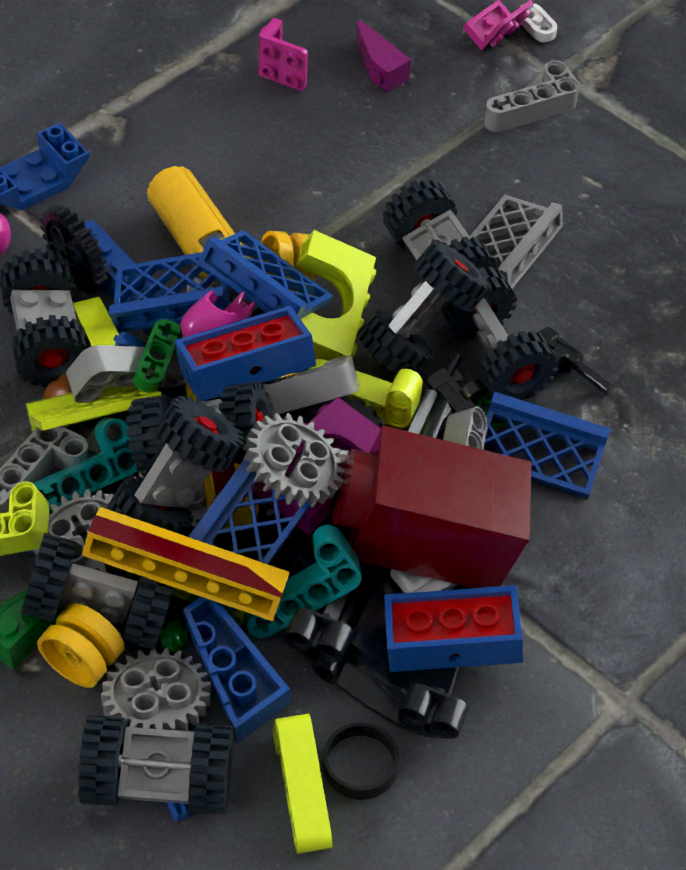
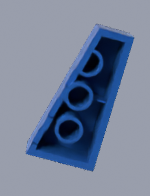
M200 597L183 609L188 632L205 671L208 672L209 680L229 725L233 726V735L238 743L291 704L290 688L220 603Z

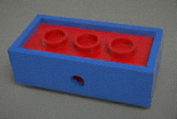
M291 305L175 340L180 371L199 401L216 399L218 396H221L223 388L228 385L255 381L261 383L271 382L276 378L292 373H300L305 369L316 366L312 334Z
M517 585L384 595L390 672L523 663V637Z

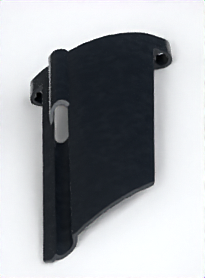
M425 390L406 431L443 440L447 418L450 414H453L446 399L442 395L437 394L436 390ZM359 562L360 569H362L364 562ZM383 567L375 585L372 587H367L361 578L358 587L325 605L322 613L297 607L284 634V639L291 647L313 663L312 668L322 680L330 684H336L368 709L410 732L427 738L454 739L459 736L470 708V704L467 705L463 700L451 695L460 667L390 672L384 595L404 593L390 576L391 569ZM458 585L451 590L470 589L471 587Z

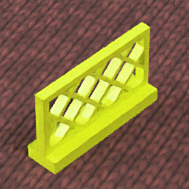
M106 387L99 397L90 402L78 403L75 401L73 393L70 392L26 403L32 432L37 427L43 431L128 411V408L132 406L131 402L133 400L160 396L161 391L157 390L147 393L139 390L137 387Z

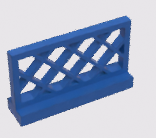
M244 230L222 240L216 236L209 238L198 261L200 265L239 294L244 292V297L250 302H254V305L265 313L291 305L301 319L329 304L333 298L332 294ZM243 255L253 257L254 259L243 257ZM266 272L274 273V274H276V276H275V275H271V274H266ZM288 288L298 290L299 292L290 291Z
M202 252L117 267L114 305H109V316L119 333L154 327L157 321L162 319L181 323L185 313L211 290L217 297L213 305L224 311L231 304L229 299L230 286L198 263ZM193 264L195 266L186 275L179 272L186 265ZM157 270H167L158 280L151 277ZM202 271L208 274L200 284L193 281ZM139 275L130 285L125 283V276ZM176 276L179 278L180 281L171 289L165 286L172 277ZM215 280L221 283V287L206 289ZM145 281L150 282L152 285L143 294L137 291ZM187 285L194 288L191 292L178 294ZM159 289L166 293L162 297L151 298ZM131 294L137 297L135 301L123 303Z
M494 392L486 416V436L489 433L491 437L487 439L485 437L484 446L495 443L500 454L510 457L523 452L527 460L531 461V470H534L531 471V481L588 499L611 428ZM496 418L505 421L509 429L496 434L491 426L492 419ZM526 428L533 430L538 439L525 444L519 431ZM513 434L519 447L506 452L500 440ZM554 438L562 439L567 448L554 453L548 441ZM542 444L549 456L535 461L529 449ZM587 447L597 452L595 458L583 462L577 450ZM571 453L578 465L564 470L558 458ZM552 461L559 474L552 477L543 475L539 466ZM582 471L587 479L586 487L573 484L568 476Z
M243 460L188 537L215 546L214 541L218 535L231 533L234 551L230 552L240 555L258 551L259 562L269 565L311 506L306 501L293 517L280 519L278 501L285 500V496L281 495L276 500L274 499L275 491L271 489L272 497L254 500L252 488L257 483L254 482L257 473L247 471L251 462ZM249 494V500H250V501L243 502L244 499H245V498L247 497V495ZM273 502L276 520L258 523L255 505ZM251 506L253 524L235 527L233 515L236 510ZM230 521V528L223 529ZM283 523H288V525H287V526L285 527V529L282 531V525H281V524H283ZM277 525L279 537L275 543L261 546L259 528ZM254 529L257 546L238 549L236 532ZM270 549L263 558L262 550ZM227 606L228 608H230V609H231L232 611H234V612L237 610V609H235V608H232V607H230V606Z

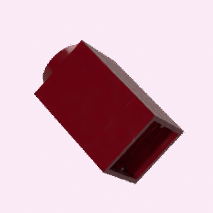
M382 425L369 453L351 449L345 458V463L342 466L344 469L343 483L334 496L332 523L335 526L351 529L349 544L357 554L359 562L471 588L498 587L502 585L530 540L531 461Z

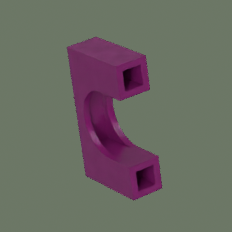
M339 397L329 405H323L316 417L310 421L314 422L315 431L325 430L323 435L325 439H334L331 444L332 448L348 451L356 449L369 453L381 429ZM300 443L292 462L285 472L287 478L304 447L303 443ZM263 481L257 482L252 488L253 492L261 499L272 497L271 489L266 492L263 491L265 486ZM328 498L323 505L317 502L314 507H310L297 527L307 535H310L330 516L331 499ZM285 500L278 501L279 513L286 518L293 517L300 508L294 500L289 505L286 504ZM273 502L268 503L270 506L274 508Z

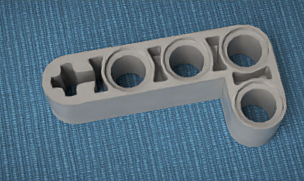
M549 61L544 66L542 83L492 97L487 101L484 121L485 128L491 132H502L570 112L576 108L580 84L563 62Z
M96 345L83 350L66 371L75 401L78 403L93 401L101 395L106 387H136L133 378L145 347ZM149 352L154 359H164V356L159 352ZM172 354L159 388H174L186 384V379L180 371L178 356ZM148 369L145 378L151 380L154 370Z
M351 355L330 360L318 368L281 377L271 382L261 383V385L265 386V392L269 394V403H272L273 407L272 416L275 413L281 414L352 394L360 386Z
M63 426L43 431L37 427L0 469V514L9 512L10 492L18 483L23 481L36 482L45 478L54 467L63 470L90 458L86 439Z

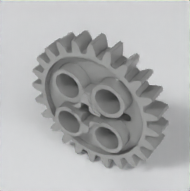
M275 413L272 419L265 416L262 422L257 421L246 436V443L243 446V450L246 451L243 460L251 462L247 471L257 473L254 482L263 481L265 483L263 487L264 492L272 489L275 491L274 499L277 500L281 495L285 496L287 505L295 499L301 508L306 501L311 507H314L317 502L323 505L328 498L331 499L343 483L344 469L341 467L345 460L337 457L341 452L339 448L331 447L334 439H325L323 437L324 429L315 431L314 422L305 425L301 416H299L297 421H293L289 413L286 414L284 419L278 413ZM300 443H303L304 447L287 478L285 472L292 462Z
M87 489L84 497L80 498L75 491L73 492V500L68 501L62 496V505L60 507L55 504L50 505L53 513L49 514L48 534L77 542L67 576H69L73 563L106 573L111 569L115 572H120L119 568L82 556L85 543L72 522L74 518H77L87 535L93 522L90 519L96 516L99 507L108 509L107 505L114 496L113 494L105 498L102 490H99L95 497H92L90 490ZM40 548L33 550L36 556H38Z
M154 648V650L150 651V655L147 656L139 650L138 658L135 660L128 655L125 656L126 665L116 662L115 672H107V681L102 682L103 692L101 693L104 715L124 717L127 724L126 727L188 731V723L196 726L199 723V716L206 717V707L211 705V682L208 679V672L202 671V664L193 665V656L183 660L181 651L171 656L169 655L168 648H165L162 654H157Z

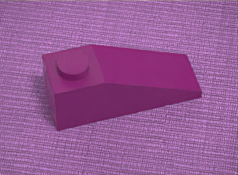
M357 21L356 44L369 78L373 83L388 92L410 79L411 59L363 21Z

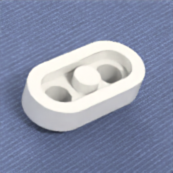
M534 4L529 9L531 14L520 24L539 42L552 41L557 34V23L541 6Z

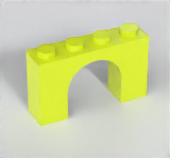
M313 230L302 242L296 266L323 277L332 283L341 297L342 312L339 318L332 319L310 313L301 318V321L312 334L315 358L327 361L351 355L353 358L357 351L356 335H358L357 332L364 323V319L361 318L362 312L370 299V294L367 293L368 288L376 275V269H374L376 257Z

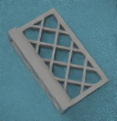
M504 195L470 235V238L475 237L478 241L489 238L491 243L484 245L489 252H495L496 255L493 258L500 264L499 271L504 275L512 289L563 227L562 205L552 202L546 208ZM507 205L518 209L507 213L503 211ZM534 214L541 216L538 219L529 221L526 217ZM522 218L523 220L521 223L512 225L508 223V220ZM500 222L504 224L503 227L490 229L491 224ZM527 230L526 235L518 237L513 235L514 232ZM505 234L509 236V239L495 241L494 239L496 236ZM514 247L512 252L501 254L499 249Z

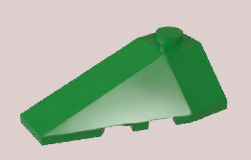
M27 589L0 603V660L14 670L38 646V639L50 625H56V618L64 610V608L59 607L60 602L53 622L21 614Z

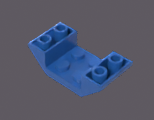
M61 123L38 132V150L0 167V204L24 210L69 188L89 159V152Z

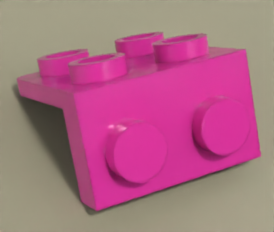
M497 0L466 22L462 28L481 51L489 45L493 48L503 40L504 37L502 35L507 33L509 36L520 27L518 22H523L531 14L529 9L534 3L532 0H529L513 13H510L501 1Z
M273 18L267 26L261 29L259 35V76L303 91L307 86L308 52L302 47L283 41V21Z

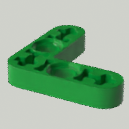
M166 319L159 320L154 324L133 378V382L139 390L151 393L157 391L160 387L172 354L178 356L175 340L183 338L180 324ZM149 352H159L164 356V359H154ZM148 369L154 370L151 380L145 378Z

